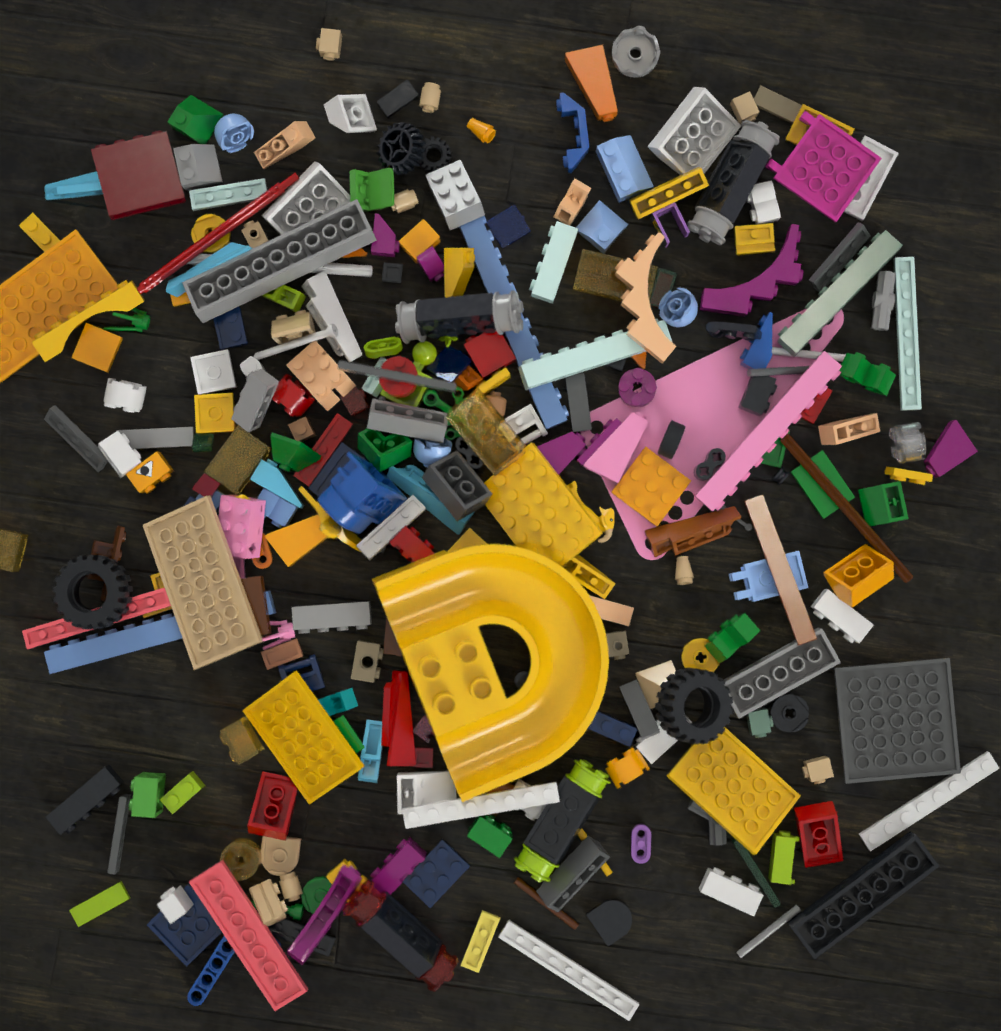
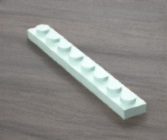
M895 257L893 264L894 273H896L895 305L901 411L921 410L914 257Z

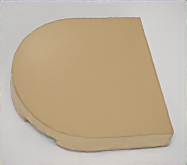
M262 836L260 860L264 868L270 874L276 876L290 873L299 861L302 838L287 837L286 841Z

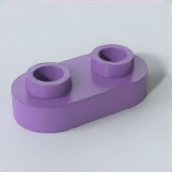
M637 824L631 831V856L639 864L646 863L651 856V831L645 824ZM639 830L644 831L643 836L637 835ZM640 849L644 851V854L641 856L637 855V851Z

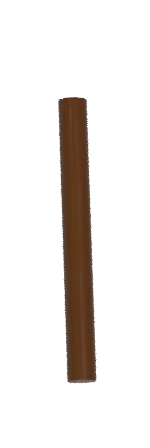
M519 877L513 882L515 885L574 930L578 927L579 923L562 910L556 912L548 908L536 890Z

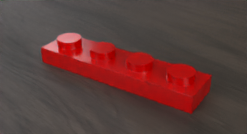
M337 413L312 448V450L322 456L321 459L299 472H295L293 476L307 486H310L354 424Z

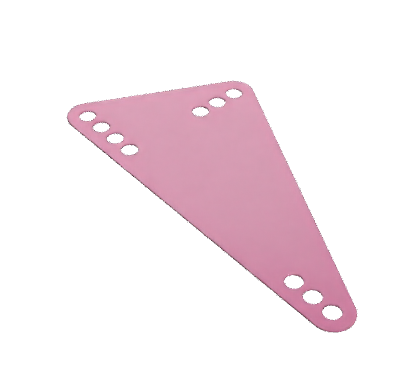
M804 309V310H802V311H800V312H798V313H800V314L802 315V314L806 311V309ZM842 309L834 316L831 324L825 325L821 329L822 336L817 340L812 339L809 342L810 351L822 352L839 331L844 321ZM798 313L772 325V347L783 348L777 342L780 337L778 334L785 326L789 328L793 324L792 319ZM741 339L656 380L657 389L655 396L646 406L632 407L625 404L621 398H618L591 411L590 420L591 423L593 421H600L604 426L610 419L614 421L616 418L623 423L631 413L639 412L647 416L646 420L649 423L621 478L645 446L689 478L691 482L684 491L692 492L694 501L689 505H685L681 502L680 497L673 506H679L682 509L681 518L673 520L667 513L662 520L673 523L694 517L704 505L695 495L709 479L704 481L696 479L694 469L698 464L705 461L707 453L712 449L720 448L725 452L726 461L802 374L770 376L776 379L775 384L777 388L774 395H770L768 399L770 406L767 413L757 416L738 408L750 379L747 375L748 369L740 365L742 362L740 356L745 348L749 349L751 343ZM772 355L766 368L810 366L816 359ZM639 388L634 392L636 393L638 391V393H640L642 390L641 388ZM671 420L685 425V431L672 459L659 455L658 450ZM582 431L580 433L585 438L584 442L587 448H589L592 444L590 440L595 434L591 431ZM718 453L712 454V455H713V459H712L713 461H716V460L720 461V460L718 459V456H719ZM718 465L714 468L713 474L720 468L721 465ZM699 468L700 471H701L700 475H701V476H703V475H706V476H707V473H706V470H707V469H706V468H703V469ZM602 477L639 555L648 560H657L663 557L666 552L658 557H654L652 550L645 546V530L656 526L613 495L611 491L617 484Z

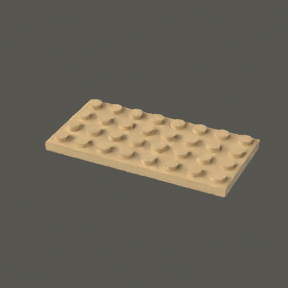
M205 496L143 525L194 670L263 642L211 496Z

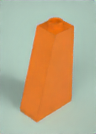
M603 45L565 53V62L597 120H603V122L613 120L617 116L618 110Z

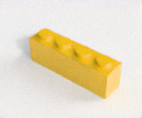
M697 167L630 199L629 202L636 218L640 219L709 186L702 168Z

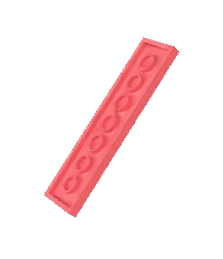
M223 860L189 881L274 1011L308 991V987L268 927L263 924L260 915Z

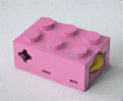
M243 494L221 495L218 518L232 556L244 559L260 558L266 500L250 498Z

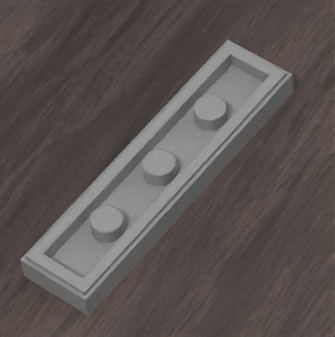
M194 427L116 430L120 434L124 433L130 441L128 444L132 449L195 446Z

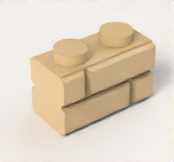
M268 879L249 888L264 925L269 927L287 918L285 914L288 911L284 900L280 901L277 896L280 894L277 883L272 884L271 879Z

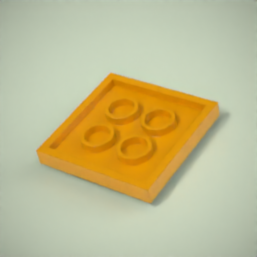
M645 446L611 493L657 527L690 484L691 480Z

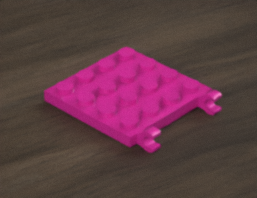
M804 111L799 120L809 125V129L782 166L773 159H770L765 167L776 173L773 178L836 223L882 158L819 114L814 118L811 114Z

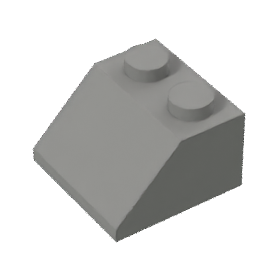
M190 144L173 148L181 186L186 191L223 182L215 145Z

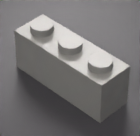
M263 369L252 371L248 374L245 387L240 392V399L233 409L234 413L231 419L247 432L261 426L279 383L278 380Z

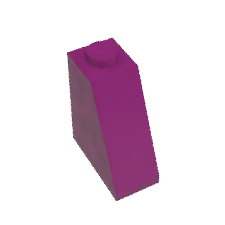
M957 420L950 421L946 425L924 461L927 473L933 474L934 478L942 476L978 452Z
M570 432L539 445L537 448L559 475L586 444L584 443L585 438L578 432L576 434Z

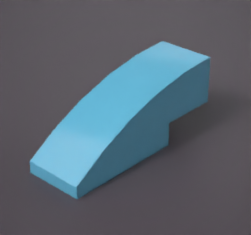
M366 721L363 739L365 748L361 752V761L364 767L359 770L358 781L378 783L383 746H381L382 721Z

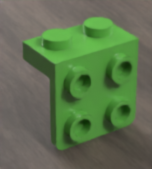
M385 168L369 173L356 169L350 170V202L357 199L363 212L393 206V169Z

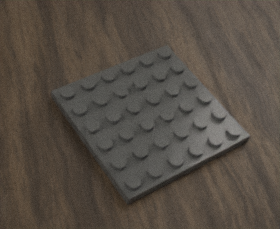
M950 658L833 668L845 784L961 773Z

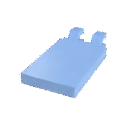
M800 552L786 553L785 555L798 589L808 588ZM766 559L743 564V567H740L741 571L728 574L730 581L744 580L746 589L733 592L735 600L748 598L749 601L755 602L779 596Z

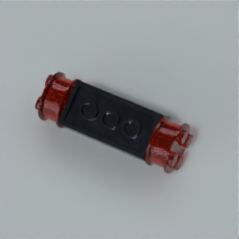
M367 879L361 885L359 891L355 890L349 898L350 901L344 906L342 911L345 916L350 915L356 921L357 927L361 926L380 946L384 947L396 960L413 973L417 980L422 979L427 984L428 990L435 992L441 984L451 980L454 976L453 970L459 962L458 957L449 954L446 951V946L442 944V941L388 892H380L374 887L373 881Z

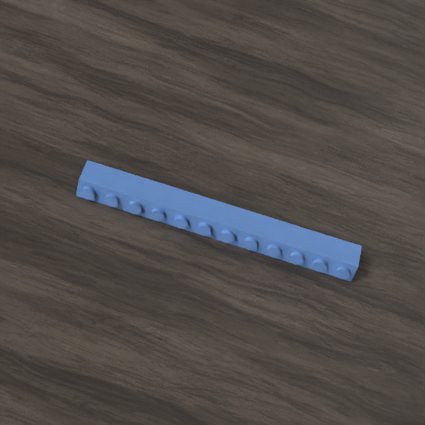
M485 216L459 226L467 247L474 248V263L487 293H493V295L495 292L510 294L512 290L516 291L513 282L509 283L506 277L509 276L506 266H502L499 259L502 256L498 247L494 248L492 241H494L491 230H486L484 225L487 223ZM522 313L523 330H520L519 333H514V331L504 332L519 367L523 365L522 362L533 358L536 361L541 359V355H544L538 352L536 347L539 346L538 340L535 335H531L529 329L532 327L528 317L524 318ZM552 382L528 389L546 430L567 421L569 413L565 405L561 406L559 401L562 398L558 388L554 389Z
M267 591V605L269 615L276 613L271 591ZM171 613L160 616L161 620L154 622L153 618L142 621L143 625L136 627L134 623L123 626L124 630L117 632L116 628L105 631L106 635L98 637L97 633L86 636L87 640L80 642L79 638L70 640L68 645L61 647V643L49 646L50 650L44 651L49 674L182 639L176 618Z

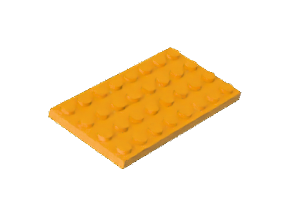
M78 230L71 232L0 285V383L39 355L32 344L36 334L43 330L47 333L52 330L50 326L57 321L65 322L68 320L67 315L76 310L78 313L83 311L85 304L92 300L96 303L102 299L100 295L108 290L114 292L118 289L117 282Z

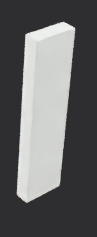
M412 495L358 543L357 548L371 560L405 526H409L426 510V507Z

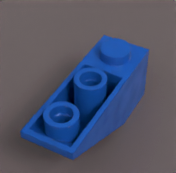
M769 312L766 316L763 315L758 323L761 326L759 328L762 332L761 340L754 339V341H749L751 343L749 349L745 348L740 356V359H742L741 366L747 369L767 367L772 358L773 313Z

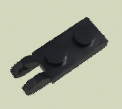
M709 322L705 328L714 338L725 336L729 339H735L736 337H741L747 341H754V339L761 340L762 332L756 325Z

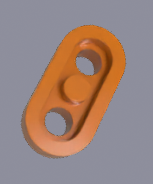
M262 532L260 557L264 555L266 562L262 563L260 558H252V561L257 568L265 569L272 564L273 557L268 540Z

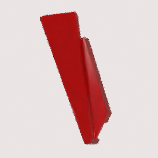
M392 671V681L384 686L381 746H389L387 766L416 765L408 672Z

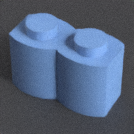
M266 488L262 489L257 498L259 500H266L264 519L266 516L272 519L271 523L279 528L288 526L299 508Z

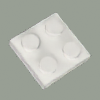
M228 349L190 357L198 395L237 387Z

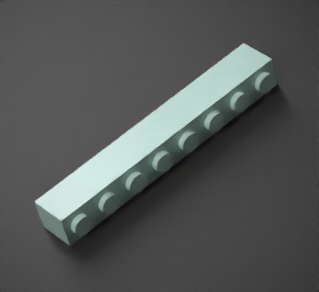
M655 319L665 336L672 342L666 322ZM623 330L612 333V336L605 338L604 335L595 338L594 342L589 344L587 341L576 344L577 348L569 349V347L558 350V354L551 355V353L541 355L539 360L534 361L533 358L525 360L518 370L524 388L528 390L646 352V350L627 336V332L623 333Z

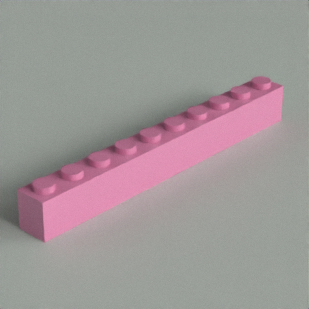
M823 351L696 493L695 497L709 510L714 511L716 509L718 511L725 504L723 499L727 495L731 497L738 489L736 485L739 481L744 482L751 474L749 470L753 466L758 467L764 460L762 458L763 454L766 451L770 453L776 446L774 442L779 437L782 439L789 432L788 426L791 423L796 424L802 417L800 413L804 408L808 410L815 403L813 398L817 394L822 395L828 388L826 384L829 380L832 379L834 381L840 375L839 369L842 365L826 351Z

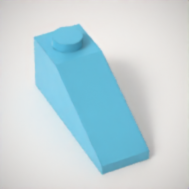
M261 459L250 480L297 507L303 508L304 504L282 471L277 468L278 464L270 459H267V461Z

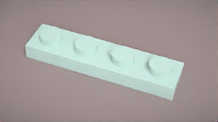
M263 178L190 190L192 210L196 211L251 202L266 192L267 186L266 180Z

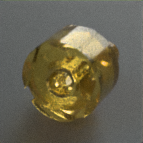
M237 838L223 850L220 861L223 860L237 881L245 880L252 877L260 867L261 848L248 838ZM240 856L244 857L242 863L239 862Z

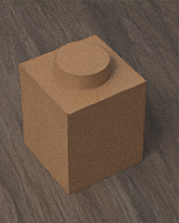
M303 417L288 425L294 439L304 442L316 436L307 417Z

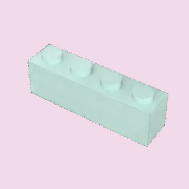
M558 221L555 226L551 225L548 236L551 237L550 242L544 245L542 254L545 255L543 262H538L535 271L538 273L537 279H532L529 288L532 291V297L553 304L578 233V228Z

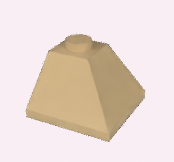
M672 660L635 673L650 709L655 708V703H658L656 696L657 692H661L662 688L660 686L662 682H667L666 678L670 674H675L676 670Z

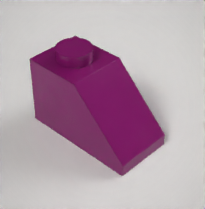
M375 214L373 233L377 241L372 243L371 253L376 256L395 257V253L399 252L400 249L399 241H397L395 233L379 214Z
M433 246L416 257L419 266L430 282L434 280L438 282L444 278V264Z

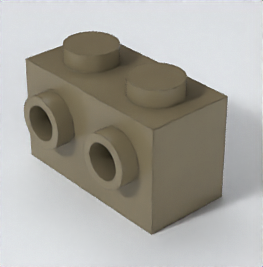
M626 631L606 633L609 657H614V660L624 659L625 655L629 654Z

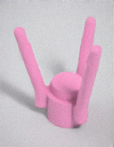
M287 620L270 621V625H281V627H278V633L262 637V640L267 641L278 637L280 639L264 646L263 650L295 638L293 624L287 623Z

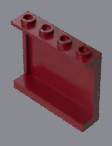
M155 131L151 133L152 135L145 137L144 135H137L132 140H117L114 144L107 146L106 144H100L91 149L111 220L186 202L167 131Z

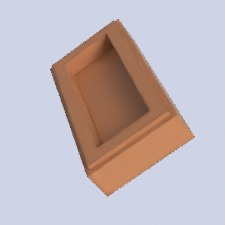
M297 638L261 652L267 670L304 656Z

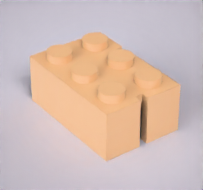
M317 341L311 342L286 365L327 411L340 401L332 391L334 388L344 397L356 386L344 371L338 369L336 362Z

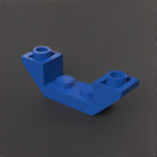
M560 93L559 99L556 100L557 111H561V117L576 115V117H573L574 128H578L579 135H576V145L580 148L566 150V156H563L564 168L567 167L568 173H572L589 151L586 114L583 107L565 93Z

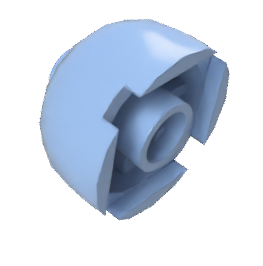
M232 113L223 116L218 121L214 133L216 141L222 150L232 153L247 146L244 142L249 138H253L254 128L245 117Z
M677 288L673 292L670 290L662 297L658 307L660 309L659 315L670 326L684 327L695 319L698 304L691 292L685 288Z
M420 438L414 439V455L427 468L451 453L452 442L444 438L443 443Z

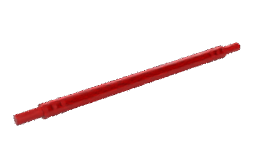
M294 173L283 182L275 184L139 283L140 286L137 287L140 295L144 292H149L285 192V189L300 179L297 174Z

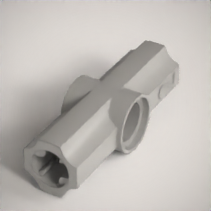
M891 271L878 272L876 291L872 298L873 316L871 329L889 330L890 314L895 303L893 291L896 273Z

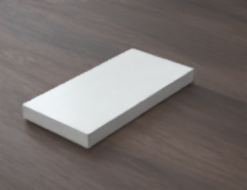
M867 136L863 137L861 144L882 159L844 211L860 221L864 220L899 154Z

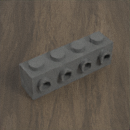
M587 836L568 855L559 868L555 869L554 873L550 876L551 881H544L536 892L548 908L559 912L610 858V855L599 841Z

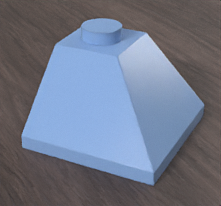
M599 200L576 228H578L580 235L604 254L628 224Z

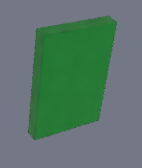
M823 450L810 458L848 502L855 498ZM802 465L791 471V474L822 519L839 509Z

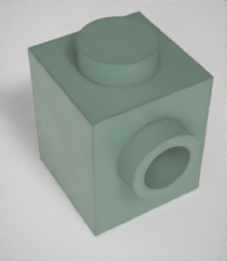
M758 708L746 715L749 733L755 735V738L767 736L766 733L771 732L773 720L771 715L768 716L766 708Z

